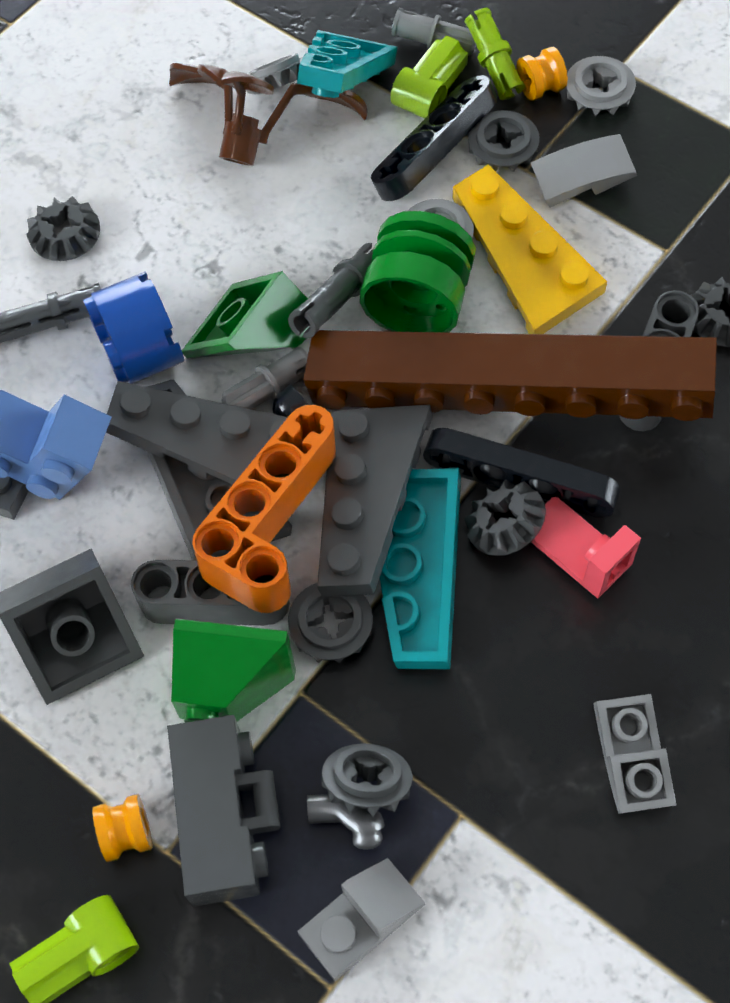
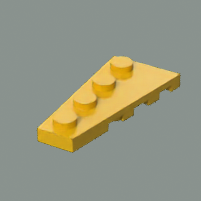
M486 165L453 186L452 198L454 202L462 206L469 214L474 225L473 236L476 241L482 243L488 254L487 260L495 274L498 273L507 288V296L515 310L519 309L526 321L525 328L529 334H544L605 293L607 281L492 167Z

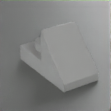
M388 858L342 883L343 893L297 931L335 982L425 905L422 898Z

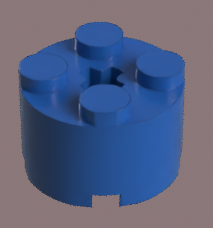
M146 271L91 293V297L83 299L90 316L89 318L100 343L103 344L117 381L133 384L185 362L179 342L174 344L171 338L173 335L171 330L173 328L154 284L151 279H148Z

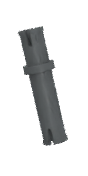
M372 243L364 244L352 258L338 263L333 268L332 272L334 274L310 295L304 303L289 314V326L296 335L300 336L310 326L303 333V338L313 337L320 327L351 297L360 295L367 268L372 262L373 249L366 254L372 248Z
M99 283L63 295H58L57 292L49 293L46 300L0 313V343L53 327L63 330L68 328V323L90 317L83 299L91 297V293L101 290Z

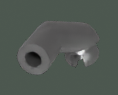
M329 794L307 796L309 824L341 822L352 831L353 844L359 849H374L381 844L383 840L381 829L384 828L385 824L379 811L373 817L367 809L361 808L349 814L345 802L330 803Z

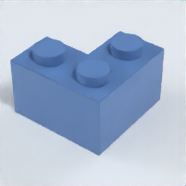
M0 390V478L8 476L25 484L27 490L36 496L60 500L92 471L112 417L65 394L50 411H46L8 392Z

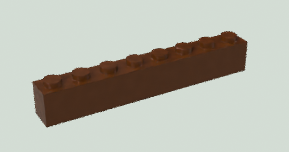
M318 330L311 337L303 381L313 405L330 410H339L344 407L384 408L430 405L432 413L441 410H462L479 415L494 411L517 412L525 416L558 413L569 414L578 418H586L593 415H620L627 419H642L646 416L673 417L681 421H693L699 418H713L717 337Z

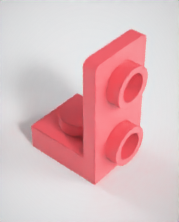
M552 497L545 504L546 515L543 526L531 543L598 599L633 564L641 537L626 525L611 538L606 534L603 535L558 497Z

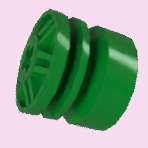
M403 211L389 216L380 226L377 243L373 249L372 262L367 268L360 291L359 303L365 314L376 324L389 331L449 333L457 326L465 287L468 285L470 271L472 270L476 247L472 237L459 224L442 215L425 211Z

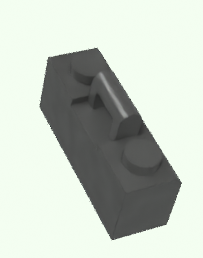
M234 715L168 725L184 896L193 907L260 895L259 878L269 876L268 861L264 841L254 843L253 835L281 828L273 771L261 770L245 773V766L254 765L252 740L249 731L240 733ZM253 790L256 817L244 819L241 791Z

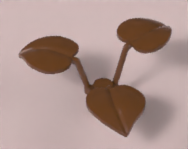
M172 63L169 69L170 86L185 83H212L224 90L225 125L219 158L242 165L254 166L258 144H267L269 133L295 95H306L344 105L357 112L364 120H366L368 113L364 100L350 90L340 93L339 97L328 98L313 94L312 87L292 83L263 129L260 130L258 129V119L243 115L246 90L273 95L274 87L270 83L247 73L228 72L226 69L212 65L199 64L195 66ZM233 88L237 92L235 113H233Z

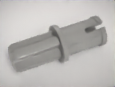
M400 7L395 14L392 36H399L427 44V49H429L436 39L441 40L447 35L458 40L461 47L468 53V56L472 55L475 50L476 43L469 28L441 21L440 15L431 18L406 11Z
M296 347L293 351L268 366L258 365L255 368V374L223 392L222 403L253 409L270 398L274 400L289 384L293 385L304 378L308 357L307 352L301 347Z

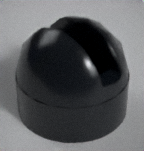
M289 384L274 399L272 411L275 415L288 417L297 408L309 404Z

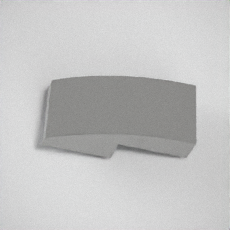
M620 134L582 142L530 162L549 208L591 188L594 194L597 195L638 176Z
M651 694L594 702L602 751L618 814L676 806L666 748L661 749Z

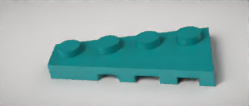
M317 30L316 37L314 36L312 40V45L308 47V53H305L299 64L297 84L312 87V93L318 96L328 98L339 97L340 93L354 89V86L359 83L367 82V79L374 75H380V72L395 65L398 47Z
M459 468L412 469L406 486L407 497L402 512L398 511L392 528L393 539L379 578L391 651L397 669H450L461 475Z

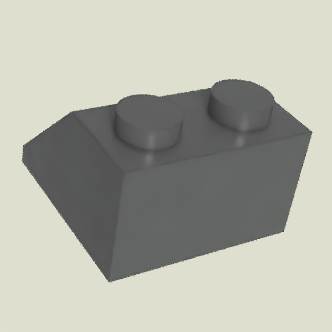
M92 548L0 592V619L46 705L144 657Z

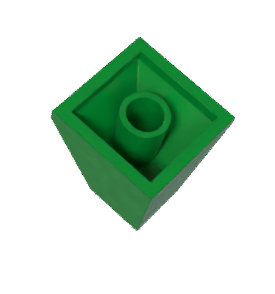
M283 271L233 283L182 349V353L186 358L268 352L286 348L294 349L306 340L303 338V333L309 326L300 336L296 335L289 326V314L308 298Z
M175 619L173 628L171 702L179 718L184 719L185 723L234 715L236 721H239L294 681L296 667L287 631Z

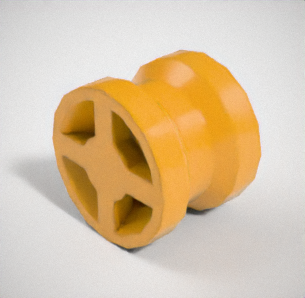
M555 47L543 49L537 57L526 55L518 59L516 70L525 85L523 93L530 101L541 98L545 91L558 92L566 88L568 77L565 62Z
M139 794L127 796L123 804L114 807L106 803L93 807L92 814L95 832L106 862L118 860L122 852L135 849L141 853L153 848L149 822Z

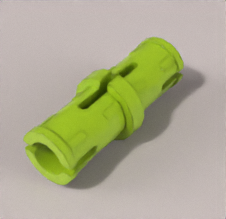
M478 9L474 11L478 18L477 20L470 14L464 22L469 28L480 52L477 56L478 61L482 67L487 68L497 89L499 99H510L515 96L512 89L515 88L519 94L525 88L524 82L521 81L510 57L512 48L509 42L502 39L490 9Z

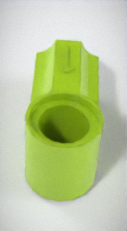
M447 35L441 40L436 39L413 69L404 67L393 83L390 95L391 103L425 119L447 97L449 87L468 63V53L461 47L459 41Z
M103 895L85 903L67 917L63 929L9 963L12 969V976L29 1003H49L90 975L97 977L117 968L137 952L139 945L111 895Z

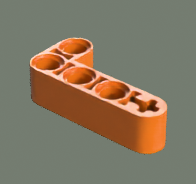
M305 405L294 410L203 520L193 535L192 545L202 578L209 585L259 613H272L280 610L287 604L291 596L287 560L283 552L270 544V542L336 457L334 421L330 412L325 408L317 405ZM280 474H289L286 477H275ZM251 511L260 512L255 516H243ZM219 550L229 551L226 555H223L221 557L211 556L214 552H217ZM263 575L275 577L266 583L254 582L255 579Z

